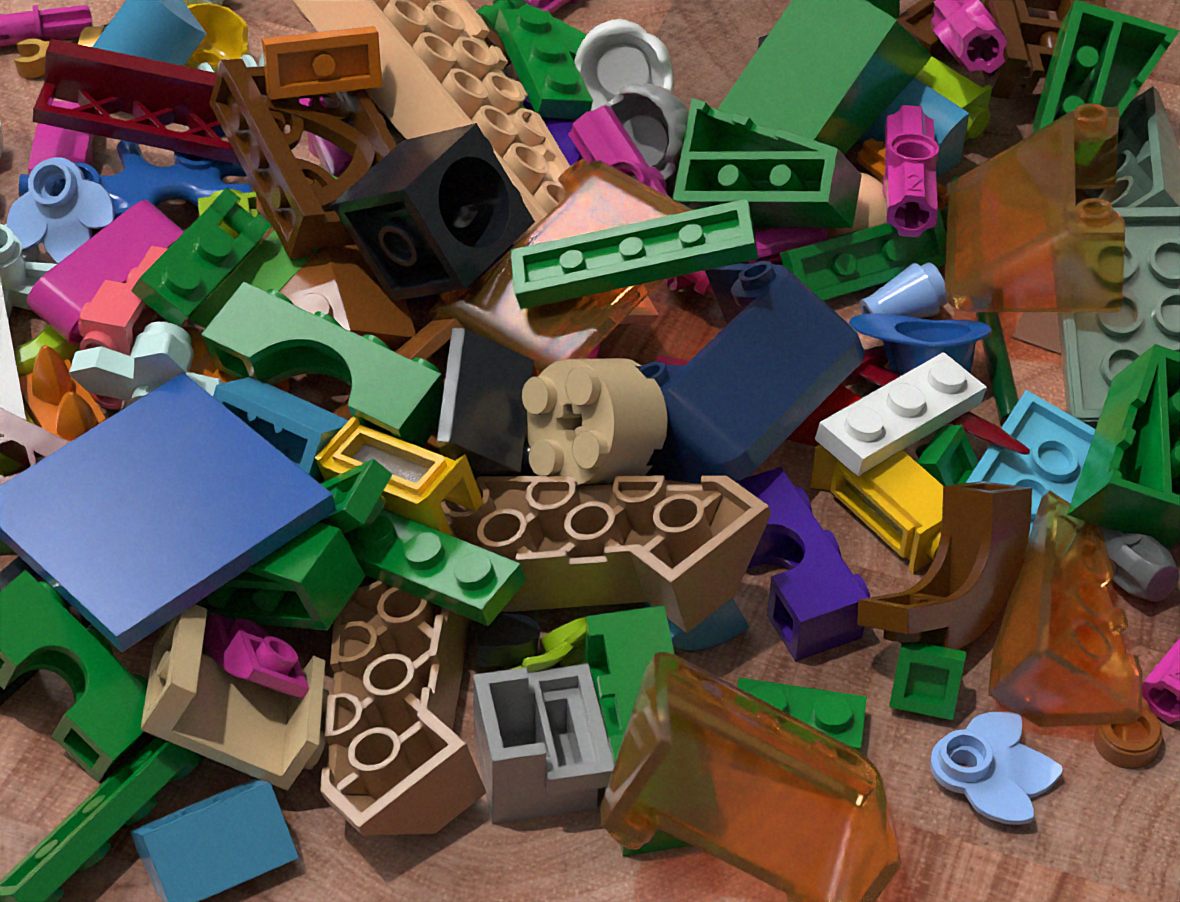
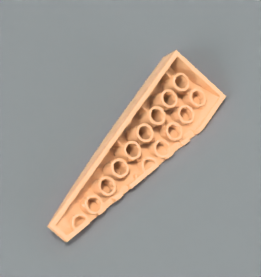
M293 0L297 5L296 10L298 14L310 22L318 32L375 26L379 34L382 87L367 88L365 90L406 139L477 123L483 135L490 141L495 155L513 185L521 193L524 204L535 220V223L513 243L517 248L607 229L598 227L592 222L589 214L594 208L593 203L586 191L573 190L569 180L573 176L574 171L541 116L532 110L525 109L523 106L528 94L520 82L511 80L504 74L503 69L508 61L499 47L492 45L490 48L488 47L484 39L490 31L483 19L467 0ZM641 284L580 297L615 324H653L659 317L657 310Z

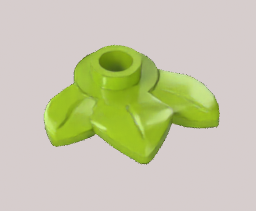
M587 617L571 621L541 638L546 652L541 656L528 657L523 660L522 666L512 669L526 667L527 672L548 670L557 663L560 664L561 668L584 664Z

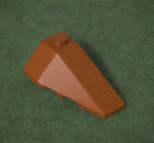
M306 177L309 185H312L313 180ZM256 194L258 214L270 222ZM273 226L264 237V240L275 230ZM356 245L319 248L279 291L288 297L295 306L312 314H315L317 311L324 312L333 317L342 328L361 337L365 334L373 335L382 340L392 351L398 350L416 335L406 299L390 300ZM306 374V376H307L308 379L313 378V377H316V376H319V375H322V374Z

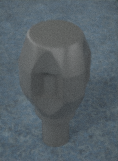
M1092 523L1087 525L1085 536L1100 548L1101 556L1104 557L1112 580L1129 595L1157 602L1173 592L1178 584L1179 569L1171 553L1153 537L1124 532L1120 529L1111 530Z

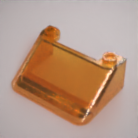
M1098 104L1078 106L1075 110L960 176L950 184L948 189L945 298L952 307L966 312H1119L1122 310L1125 250L1124 219L1113 210L1112 205L1106 200L1090 198L1079 202L1076 206L1075 189H1111L1116 186L1119 107H1103Z
M582 159L567 168L558 178V181L563 186L562 192L566 198L512 249L692 211L693 209L601 160L588 162L586 159ZM509 250L481 278L474 280L466 289L439 293L442 299L428 311V314L433 320L456 318L463 328L533 359L537 376H539L545 368L556 361L584 359L663 280L520 310L514 295L511 250Z
M657 652L654 654L646 667L601 804V828L607 830L615 841L630 849H639L644 843H648L659 828L785 892L788 902H875L901 865L884 783L877 767L856 749L685 659L668 652Z

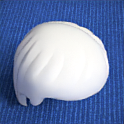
M623 19L609 20L593 28L580 44L575 58V65L593 99L591 111L612 100L619 94L621 87L633 83H650L666 88L673 93L674 71L668 49L656 36L647 33L640 25Z

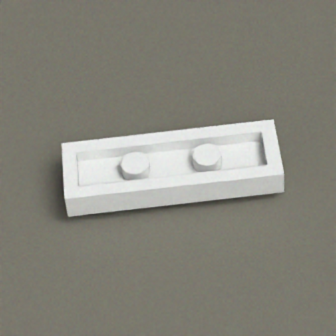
M943 352L821 421L815 440L859 476L980 405L986 386Z

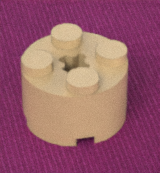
M623 358L563 359L549 365L538 377L529 378L522 391V401L527 410V440L531 446L529 463L534 473L538 476H571L577 480L576 485L614 483L616 476L646 475L652 467L646 465L655 449H662L667 433L666 404L662 391L655 379H646L641 371L636 368L641 365L633 360Z

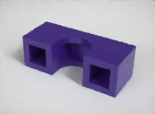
M782 467L737 481L736 483L769 505L771 516L748 568L762 564H772L788 570L771 576L767 618L795 662L861 639L864 626L857 625L858 599L870 597L868 587L859 574H852L842 559L838 542L833 533L829 530H823L812 514L811 504L805 491L801 487H794Z

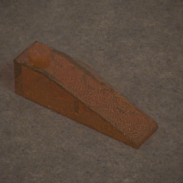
M1049 490L1041 498L1028 539L1024 562L1017 582L1011 592L992 651L988 695L996 699L1006 710L1018 713L1039 727L1133 724L1141 717L1143 672L1138 656L1126 653L1121 633L1129 627L1125 611L1113 607L1107 584L1114 578V573L1100 526L1068 516L1070 503Z

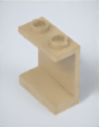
M194 604L170 620L154 644L141 730L258 779L269 781L271 784L288 791L303 768L311 770L316 765L325 746V733L320 731L321 717L326 709L329 691L323 688L325 660L313 656L303 670L309 686V690L303 699L238 678L226 672L213 658L201 654L207 609Z

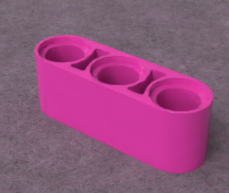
M139 201L46 272L32 287L26 303L34 313L69 344L81 343L84 338L79 332L81 310L87 302L92 301L103 282L110 280L126 283L130 271L135 267L138 268L151 246L168 249L184 231L150 201Z

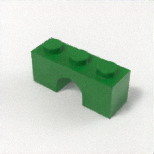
M25 570L0 591V687L5 689L17 677L30 670L44 669L60 675L69 684L73 692L74 705L63 715L51 737L99 782L150 734L141 730L148 680L139 674H132L113 656L112 647L102 634L93 628H85L66 610L64 599L51 585L46 582H38Z

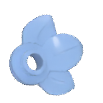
M54 157L40 162L33 168L28 179V192L18 198L10 207L7 227L20 240L22 251L43 242L47 252L59 263L92 238V229L104 228L115 220L114 205L107 190L100 184L85 180L82 171L76 164L65 158ZM65 179L64 190L58 196H53L52 188L55 182Z
M988 712L974 717L966 730L953 731L941 739L934 746L930 759L931 772L943 787L965 794L973 808L988 819L1013 825L1026 824L1033 820L1034 810L1030 799L1048 791L1060 778L1063 768L1044 754L1019 743L1022 733V719L1020 714L1011 712ZM957 763L965 764L969 767H962L957 765Z

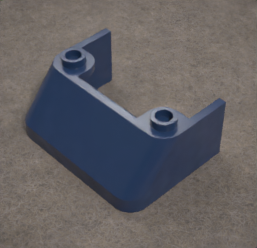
M760 261L753 264H733L705 270L727 326L685 366L651 362L638 368L646 379H655L664 396L667 410V433L663 447L653 451L646 465L652 467L644 476H664L665 480L701 484L702 476H728L737 482L752 474L864 360L865 351L857 331L782 265H773L769 261Z

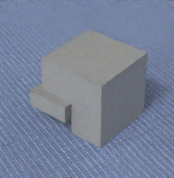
M589 664L537 672H527L526 667L473 675L474 743L483 784L487 792L486 798L492 824L597 808L598 788L615 786V766Z

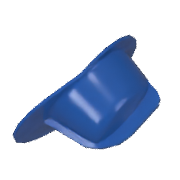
M862 314L854 316L849 320V324L859 333L883 340L890 369L900 376L943 352L971 374L976 342L988 337L992 332L988 324L970 320H927L890 314Z

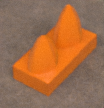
M375 26L262 38L266 90L270 100L382 87L379 34Z
M44 345L36 356L33 372L19 377L24 410L35 425L71 442L107 419L91 397V394L69 375L71 368L69 359L63 361L54 349Z

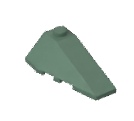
M1152 86L1131 100L1095 152L1101 163L1096 174L1086 177L1082 190L1088 195L1085 206L1078 208L1180 207V150L1160 93Z

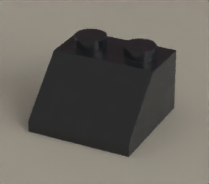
M452 328L437 443L441 455L457 460L466 455L475 480H477L478 476H538L534 473L529 463L531 446L527 440V410L522 401V391L525 383L531 377H538L533 359L465 328Z

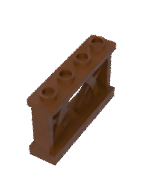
M243 59L221 60L209 104L289 258L311 257L314 248L356 245L331 204L397 146L386 128L384 117L377 112L366 90L359 89L270 100L266 90L264 66L246 67ZM313 98L310 107L299 103V99ZM320 98H323L327 107L320 103ZM285 124L290 125V132L282 134L281 130L283 131ZM303 130L333 143L353 156L347 169L336 180L322 167L307 160L295 158L291 150L300 142ZM306 177L313 180L312 185H309Z

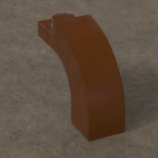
M986 481L943 486L941 537L935 558L929 570L916 585L906 591L858 599L857 625L884 630L883 638L885 640L899 643L921 642L955 650L978 638L998 617L1019 577L1030 533L1032 488Z

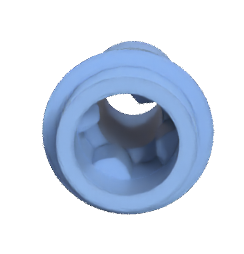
M928 262L922 266L913 263L871 296L860 300L859 305L862 314H890L921 319L938 315L940 307L948 304L949 293L942 275L932 263Z

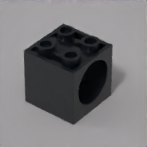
M477 123L403 140L331 204L391 301L466 289L535 223L523 202L521 193L511 182L495 155L490 141L483 135Z

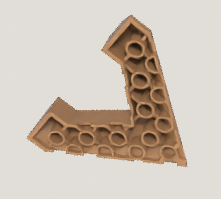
M478 476L475 481L484 503L477 511L443 499L440 503L453 537L521 564L527 581L500 613L647 602L652 607L665 605L667 618L686 633L690 632L736 595L771 516L769 505L728 476H702L701 485H667L664 476H616L613 485H576L577 480L571 476ZM365 575V578L333 623L330 661L334 671L333 693L328 695L325 725L328 759L327 768L322 769L320 791L324 799L363 836L435 834L487 793L467 744L452 731L471 619Z

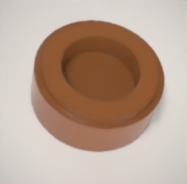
M1117 703L1107 707L1100 714L1094 733V744L1099 754L1109 763L1128 769L1140 768L1148 765L1155 759L1162 741L1163 729L1159 719L1149 709L1134 703Z

